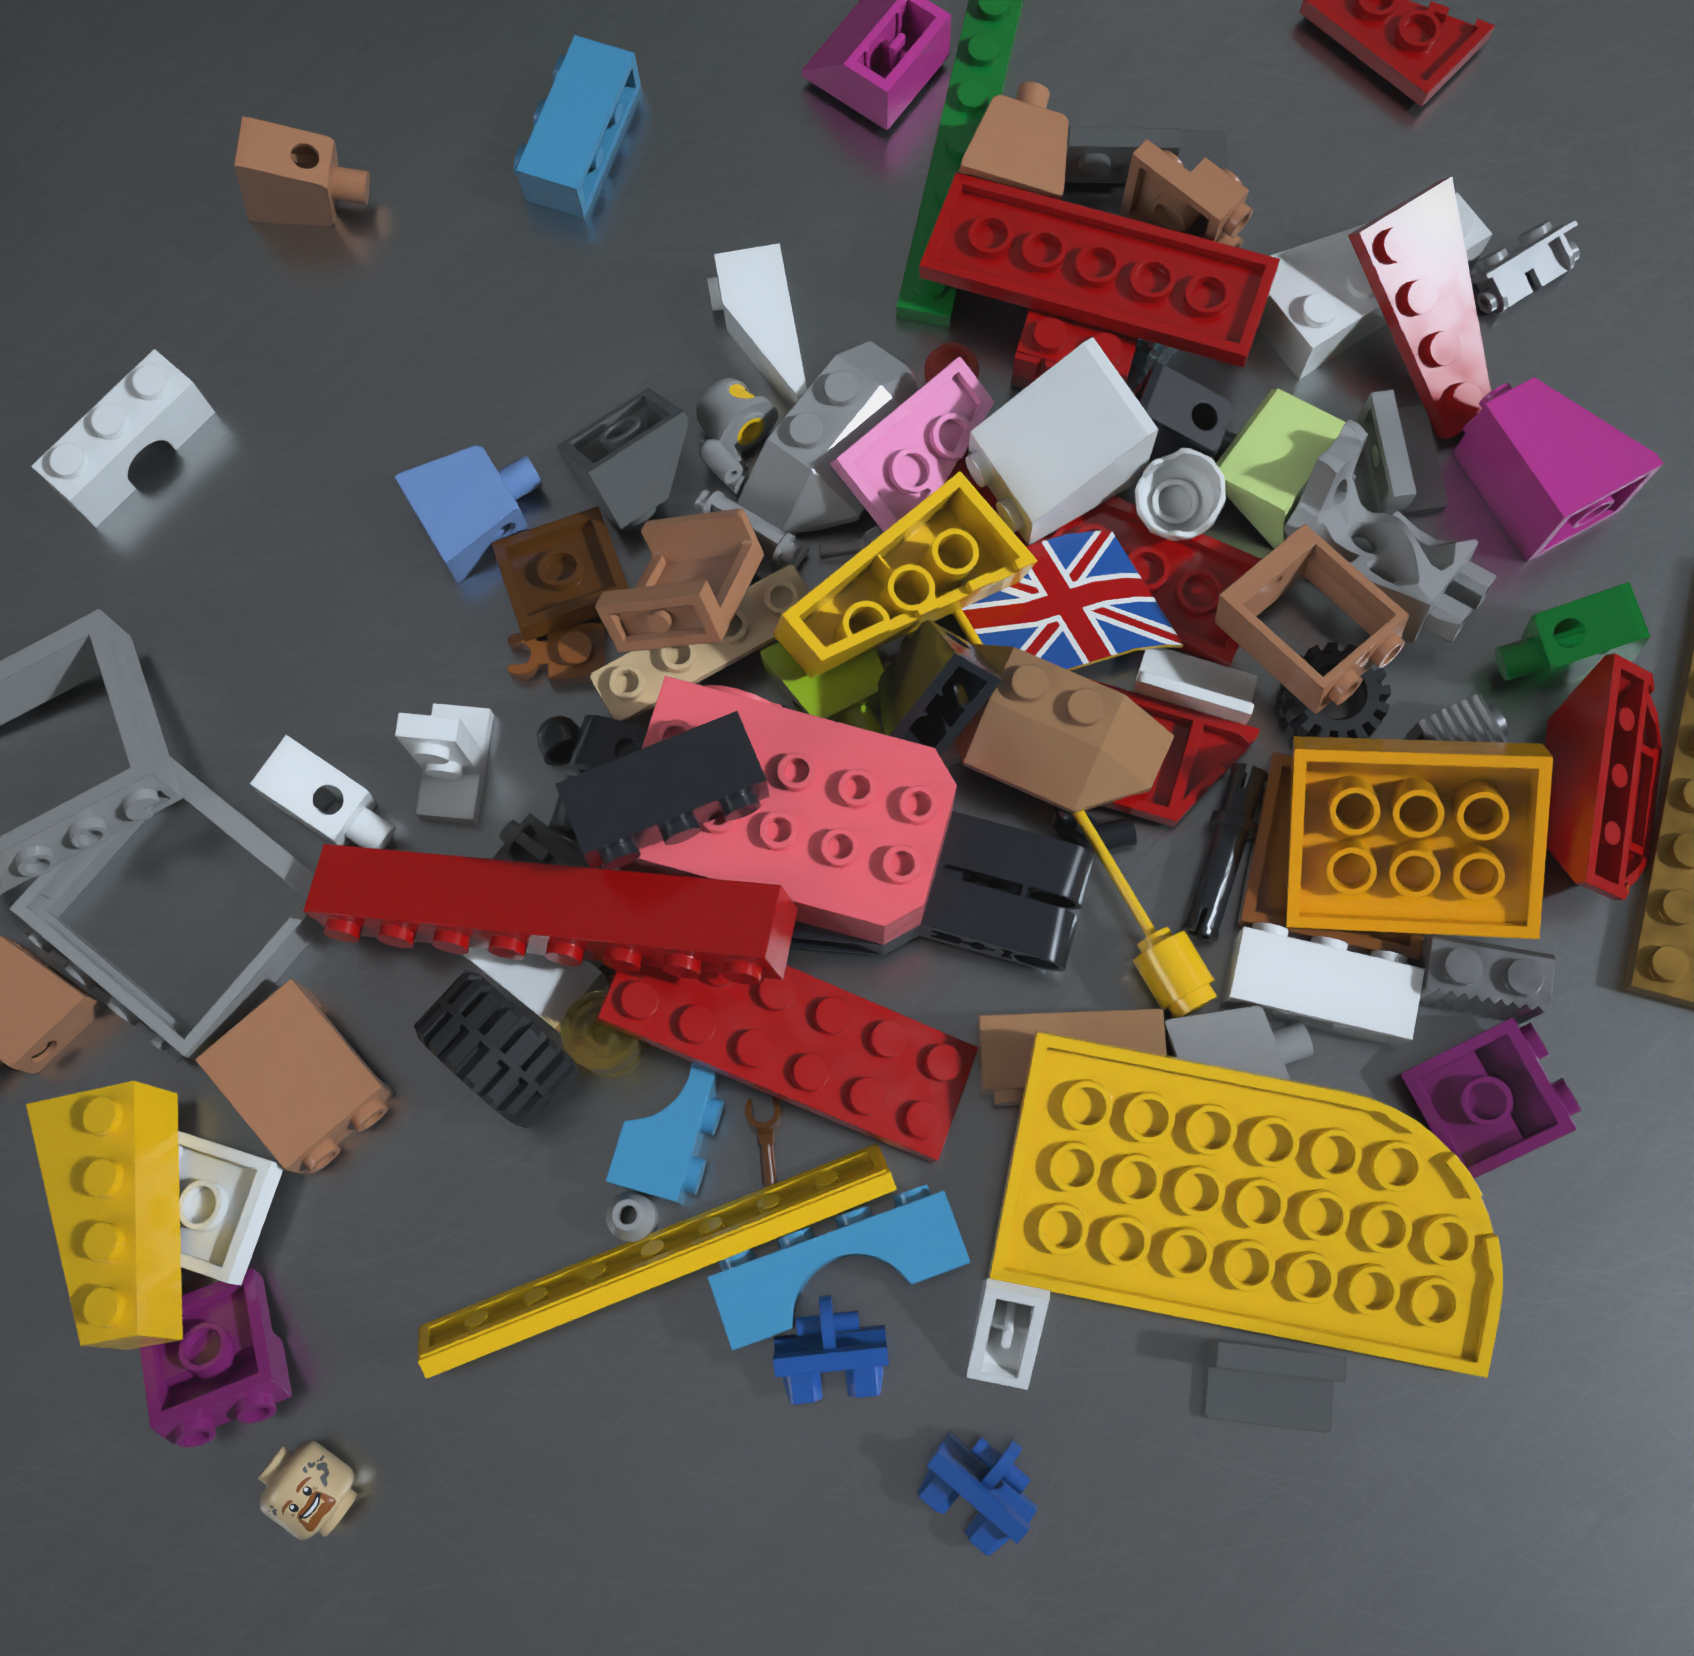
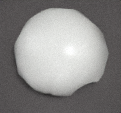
M1180 448L1172 454L1155 459L1143 471V475L1138 480L1135 488L1137 515L1150 533L1171 541L1188 540L1201 535L1214 524L1226 500L1224 475L1211 457L1191 448Z

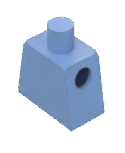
M477 445L394 476L457 584L465 580L495 556L492 542L524 532L527 529L528 525L515 500L543 485L537 471L526 455L497 471L484 448Z

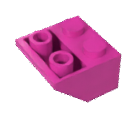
M860 0L803 67L802 77L883 129L888 130L948 58L950 52L951 14L929 0Z

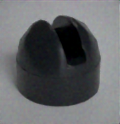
M558 715L550 717L541 723L537 732V743L546 764L559 766L570 762L580 731L578 724L571 718Z

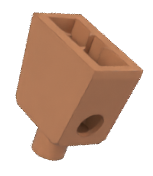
M1029 81L1019 85L1015 99L1003 95L994 96L963 156L958 173L1061 200L1065 182L1069 120L1062 113L1046 109L1050 97L1049 90L1040 83Z
M242 116L234 168L248 221L329 227L335 223L338 201L367 204L370 188L369 171L339 167L336 145L332 138Z
M0 934V1066L5 1063L13 1069L35 1074L41 1071L98 1017L107 1005L23 944Z

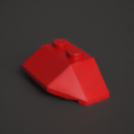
M1616 653L1605 655L1550 716L1547 723L1544 745L1553 756L1546 847L1576 884L1614 901L1626 899L1630 892L1629 887L1638 880L1649 862L1662 758L1658 712L1650 695L1655 690L1653 673Z

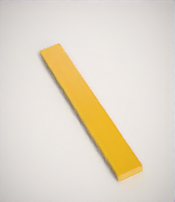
M873 1144L652 1232L639 1241L627 1242L422 1324L418 1327L419 1366L425 1378H430L893 1192L897 1188L878 1144Z

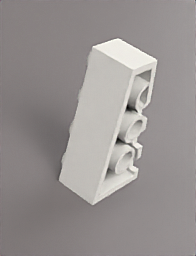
M1455 193L1470 271L1474 268V263L1478 261L1492 233L1459 193ZM1366 224L1270 255L1279 258L1280 262L1258 329L1298 380L1387 324L1348 237L1349 234Z

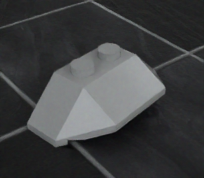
M871 341L835 355L767 438L737 504L779 528L781 531L791 533L796 536V533L822 530L858 521L867 510L830 463L918 390L914 370Z

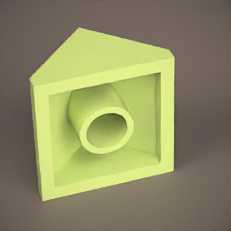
M1279 388L1270 390L1216 463L1225 478L1226 496L1274 549L1286 540L1287 533L1283 532L1303 495L1318 457L1331 447L1346 423Z

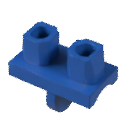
M831 1295L819 1296L820 1315L796 1317L797 1334L774 1336L775 1377H782L790 1404L814 1403L823 1399L822 1372L845 1370L848 1396L861 1398L881 1394L883 1366H889L885 1325L859 1327L858 1311L834 1313Z
M949 1431L938 1444L926 1466L929 1468V1471L917 1492L920 1499L935 1512L945 1514L959 1495L976 1508L978 1512L969 1521L964 1533L968 1540L986 1556H990L1009 1539L1018 1544L1031 1527L1029 1523L1038 1509V1506L1022 1493L1031 1481V1478L1013 1464L1023 1448L1014 1439H1011L999 1452L981 1436L970 1449Z

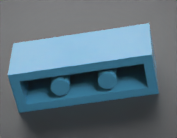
M574 35L566 55L561 54L556 61L553 71V85L547 99H541L537 104L533 119L534 129L527 144L523 143L519 146L515 155L513 170L515 176L518 177L525 201L583 219L585 218L641 87L634 52Z

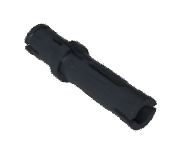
M1233 763L1231 765V773L1220 809L1212 812L1209 825L1214 829L1185 921L1180 928L1186 934L1197 938L1203 916L1206 915L1201 933H1203L1202 939L1207 941H1217L1219 938V929L1246 841L1254 837L1257 829V823L1253 821L1264 784L1268 778L1266 771L1252 766L1247 786L1243 788L1248 775L1245 772L1247 768L1245 763Z

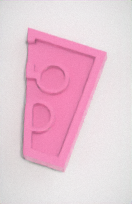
M959 356L835 458L830 465L882 531L885 532L946 482L955 464L963 457L969 447L970 431L984 421L995 401Z

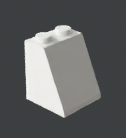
M1092 337L1075 348L970 431L968 456L965 458V461L975 482L980 487L987 485L998 500L996 508L1000 518L1013 533L1019 531L1029 546L1138 483L1148 465L1158 428Z

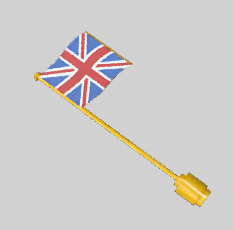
M1112 531L1066 534L1025 546L1037 559V562L1020 582L952 613L969 643L1016 647L1069 671L1133 651L1164 647H1183L1180 638ZM1085 811L1074 813V818L1146 936L1145 939L1137 944L1142 954L1137 956L1133 963L1163 1011L1168 1009L1173 1018H1180L1190 1015L1216 999L1218 996L1210 985L1215 980L1186 932L1181 931L1173 935L1169 927L1156 931Z

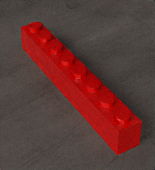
M323 844L303 912L324 927L323 933L326 936L348 943L359 942L360 936L377 937L384 944L405 949L413 948L414 942L432 943L437 949L453 954H467L470 947L488 949L495 956L509 960H523L526 953L545 955L552 962L566 966H580L583 959L603 961V964L607 967L623 972H639L641 965L662 967L664 972L681 978L695 979L699 978L700 972L720 973L725 979L735 983L757 985L760 983L761 978L783 980L798 908L783 887L776 884Z

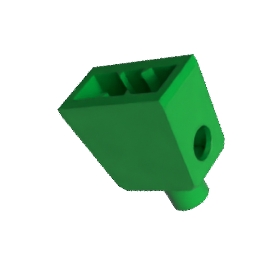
M1630 582L1531 616L1521 636V640L1496 647L1495 657L1499 671L1505 681L1533 673L1537 687L1540 690H1546L1583 680L1598 662L1608 654L1616 653L1633 662L1651 636Z

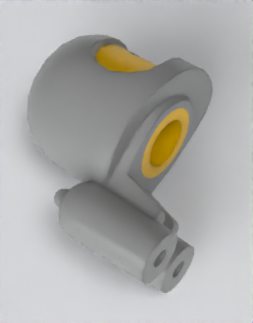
M721 378L709 384L698 398L696 406L697 421L704 432L711 438L706 441H699V456L722 482L736 495H741L750 476L747 473L749 467L742 453L754 447L770 432L778 419V410L767 398L763 396L755 397L739 379Z

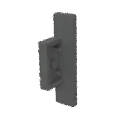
M1069 126L1065 182L1126 183L1132 154L1146 139L1161 150H1168L1175 154L1190 172L1204 157L1219 168L1227 169L1226 133L1223 131L1180 130V128Z

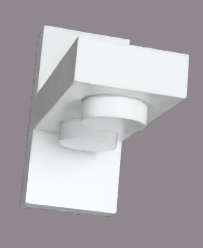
M433 703L431 715L398 714L395 737L423 769L416 815L420 820L478 825L494 714L490 708Z

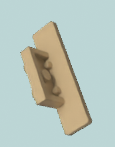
M788 565L748 587L722 642L630 651L592 672L590 675L591 681L612 718L628 722L655 707L665 676L696 684L776 640L773 632L781 615L810 591L796 567Z

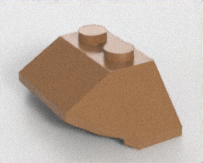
M970 643L998 672L1003 681L953 741L963 766L1072 814L1108 804L1133 794L1135 796L1150 791L1174 735L1128 696L1016 647Z

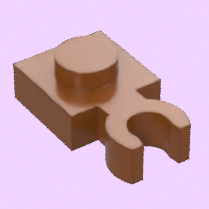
M603 622L580 623L548 634V641L532 639L525 642L522 633H516L508 637V645L512 651L526 650L531 652L527 662L508 665V673L512 679L517 681H529L536 678L542 671H548V680L551 686L592 685L591 673L608 664V631Z

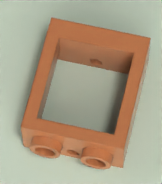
M1304 524L1219 595L1215 623L1316 715L1331 701L1337 705L1346 701L1360 686L1363 680L1361 675L1374 664L1379 668H1383L1398 655L1405 644L1401 637L1409 614ZM1303 577L1371 635L1324 677L1256 617Z

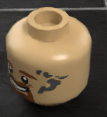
M307 1440L301 1443L293 1452L282 1446L257 1478L267 1485L259 1501L262 1513L300 1540H307L317 1532L323 1537L328 1536L358 1495L351 1489L354 1481V1473L351 1467L314 1440Z

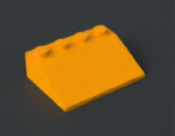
M1293 736L1286 927L1539 939L1553 756L1543 744Z

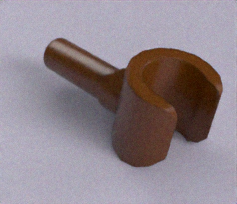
M772 1097L774 1115L769 1121L758 1122L753 1118L752 1099L747 1101L744 1111L749 1128L757 1136L762 1186L777 1183L774 1144L775 1133L782 1125L783 1116L779 1101L775 1097Z

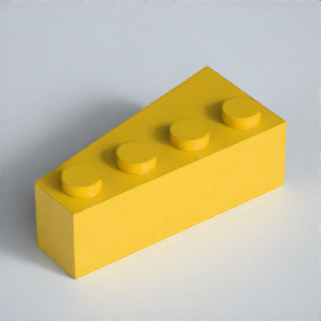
M959 471L784 612L775 627L773 635L810 678H814L917 630L921 623L926 620L934 622L1020 582L1036 564L1037 559Z
M129 1081L26 1104L80 1346L130 1350L183 1340L182 1278L180 1267L178 1093L137 1081Z

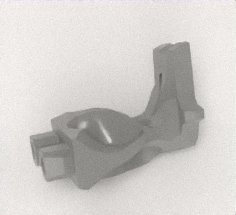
M1349 419L1344 424L1331 447L1318 457L1303 495L1283 532L1287 533L1286 539L1302 525L1306 524L1409 614L1402 634L1405 641L1413 643L1423 629H1426L1452 643L1465 625L1472 608L1477 610L1487 596L1496 575L1470 562L1479 543L1476 539L1458 542L1437 540L1419 530L1398 510L1392 515L1372 513L1361 505L1354 483L1356 475L1353 472L1368 434L1360 424ZM1354 537L1367 539L1375 551L1372 554L1364 552L1353 543L1352 539Z

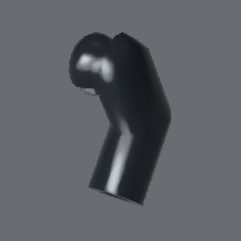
M1054 806L1051 825L1056 835L1066 842L1079 845L1096 854L1073 814ZM1086 813L1108 851L1137 845L1136 830L1131 817L1098 823Z

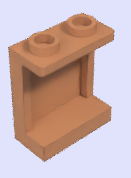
M738 508L646 521L641 529V533L650 549L651 559L635 588L605 591L601 594L595 605L617 651L628 652L722 642L764 556V552L746 512Z
M290 979L195 1060L285 1170L303 1174L307 1170L310 1173H315L328 1165L339 1154L340 1148L337 1144L353 1130L357 1129L358 1132H362L384 1116L388 1110L385 1103L395 1095V1092L373 1073L321 1011L320 1007L322 1005L311 991L295 980Z

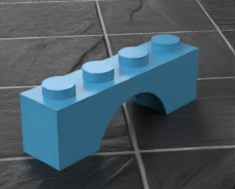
M692 1062L690 1074L683 1090L669 1106L652 1116L624 1121L606 1182L616 1187L639 1192L682 1206L687 1193L696 1195L706 1166V1159L698 1157L704 1133L709 1135L715 1134L723 1109L724 1100L715 1098L722 1074Z
M923 1185L894 1196L896 1208L873 1216L870 1206H866L836 1217L835 1221L838 1229L815 1237L812 1227L805 1228L777 1239L780 1249L777 1252L756 1259L752 1248L719 1261L721 1272L708 1276V1280L731 1349L737 1350L794 1329L796 1307L805 1284L821 1267L836 1259L849 1256H864L880 1260L894 1268L910 1286L971 1263L945 1191L931 1195L928 1185Z

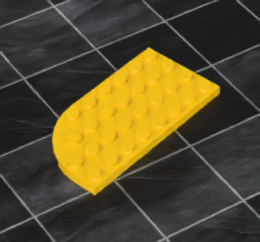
M1035 1030L988 1272L989 1279L1488 1378L1503 1295V1264L1498 1236L1493 1232L1489 1214L1481 1198L1483 1195L1471 1173L1455 1153L1450 1151L1421 1123L1394 1107L1371 1097L1343 1089Z

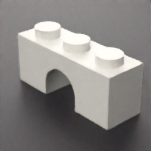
M154 349L31 467L63 499L97 528L136 490L128 479V470L135 456L144 447L155 441L164 440L177 450L215 411L196 385Z

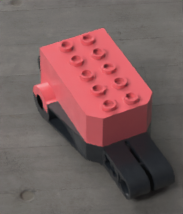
M668 676L664 677L648 728L599 715L584 716L568 768L576 774H581L738 711L767 779L770 797L760 800L761 807L755 812L732 821H726L724 816L700 825L701 831L696 836L678 844L665 845L662 840L639 850L641 855L638 859L619 867V870L781 885L798 908L790 948L883 956L917 936H922L1038 969L1057 972L1066 970L1079 920L1076 914L1066 909L1082 908L1095 858L1094 854L1088 849L1070 842L952 811L957 785L935 748L795 711L740 689L721 685L702 686ZM566 775L564 780L576 775ZM559 795L548 828L561 836L578 841Z

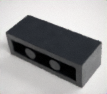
M738 711L555 784L585 859L591 869L603 865L606 870L616 869L635 861L641 855L640 849L663 840L665 845L684 842L701 831V824L724 816L726 821L743 818L761 807L760 800L770 797L767 779Z

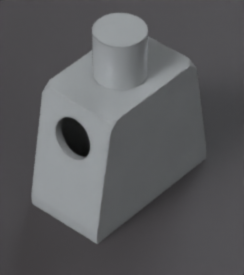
M1261 1006L1173 1018L1164 1021L1166 1053L1168 1056L1290 1079L1285 1064L1312 1056L1314 1053L1310 1035L1301 1021L1271 1030L1266 1014Z

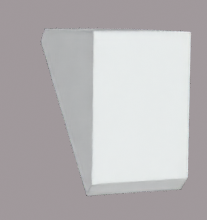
M989 1278L982 1280L966 1378L1028 1390L1050 1300V1290Z

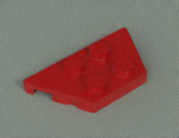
M1095 681L1128 696L1174 735L1150 791L1135 796L1133 794L1101 806L1174 827L1231 768V765L1254 744L1260 729Z

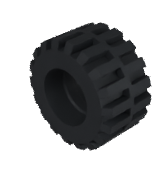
M465 970L414 1024L419 1040L433 1055L494 1110L517 1126L529 1129L580 1073L575 1060L483 976L476 972Z

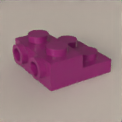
M1515 1017L1400 1073L1433 1134L1450 1151L1457 1155L1474 1179L1577 1130V1125L1571 1116L1582 1111L1564 1078L1562 1077L1551 1082L1539 1060L1550 1054L1533 1024L1530 1022L1520 1027Z
M254 1268L246 1271L242 1285L218 1281L182 1295L183 1340L140 1348L150 1428L170 1443H177L181 1447H196L210 1442L216 1436L215 1427L235 1419L242 1423H256L266 1420L276 1413V1403L292 1397L283 1341L272 1331L264 1280Z

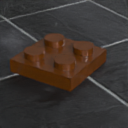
M599 506L491 543L525 642L599 617L595 605L603 592L629 589Z

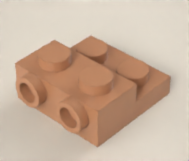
M1146 139L1132 154L1119 215L1240 248L1243 244V239L1238 234L1251 218L1253 209L1245 204L1249 190L1242 185L1239 178L1230 170L1219 168L1204 157L1190 172L1175 154L1168 150H1161Z

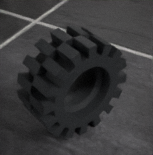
M1328 642L1323 650L1320 651L1319 646L1316 645L1309 648L1304 657L1302 655L1300 657L1324 677L1358 646L1348 643L1343 651H1339L1338 642ZM1371 667L1361 675L1363 680L1353 693L1354 708L1352 713L1338 719L1326 717L1320 712L1315 715L1282 685L1276 699V703L1281 704V708L1277 712L1279 721H1288L1289 726L1285 732L1291 739L1296 734L1301 737L1369 738L1381 725L1382 719L1387 715L1390 704L1385 702L1391 695L1390 685L1382 686L1381 683L1387 674L1383 668H1378L1374 671Z

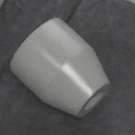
M623 1192L617 1195L607 1208L606 1222L609 1230L615 1237L626 1242H635L647 1237L655 1231L658 1224L659 1216L656 1205L650 1198L639 1192ZM629 1206L634 1207L637 1212L636 1220L631 1224H624L621 1220L622 1210Z

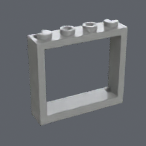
M100 609L0 661V726L101 673L131 768L1 835L0 896L2 893L35 876L48 873L57 864L76 854L103 844L116 833L141 820L152 818L154 813L183 799L132 638Z
M170 757L183 798L306 898L193 1029L189 1028L59 918L145 820L135 823L109 837L103 844L88 848L57 864L48 873L38 876L9 909L28 924L22 931L29 936L28 939L48 953L54 947L69 959L63 968L72 977L90 989H93L98 983L112 995L106 1003L110 1009L134 1026L142 1020L156 1032L150 1039V1042L156 1048L165 1051L176 1062H180L184 1056L195 1060L245 1018L323 926L303 912L315 873Z

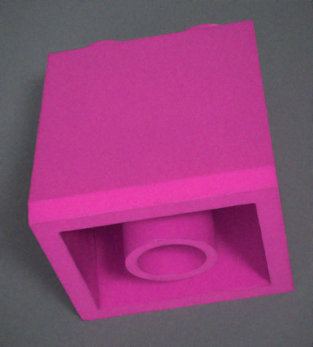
M1535 377L1512 388L1510 383H1505L1488 393L1479 402L1482 409L1478 415L1463 427L1465 435L1452 453L1526 562L1620 512L1664 464L1655 452Z

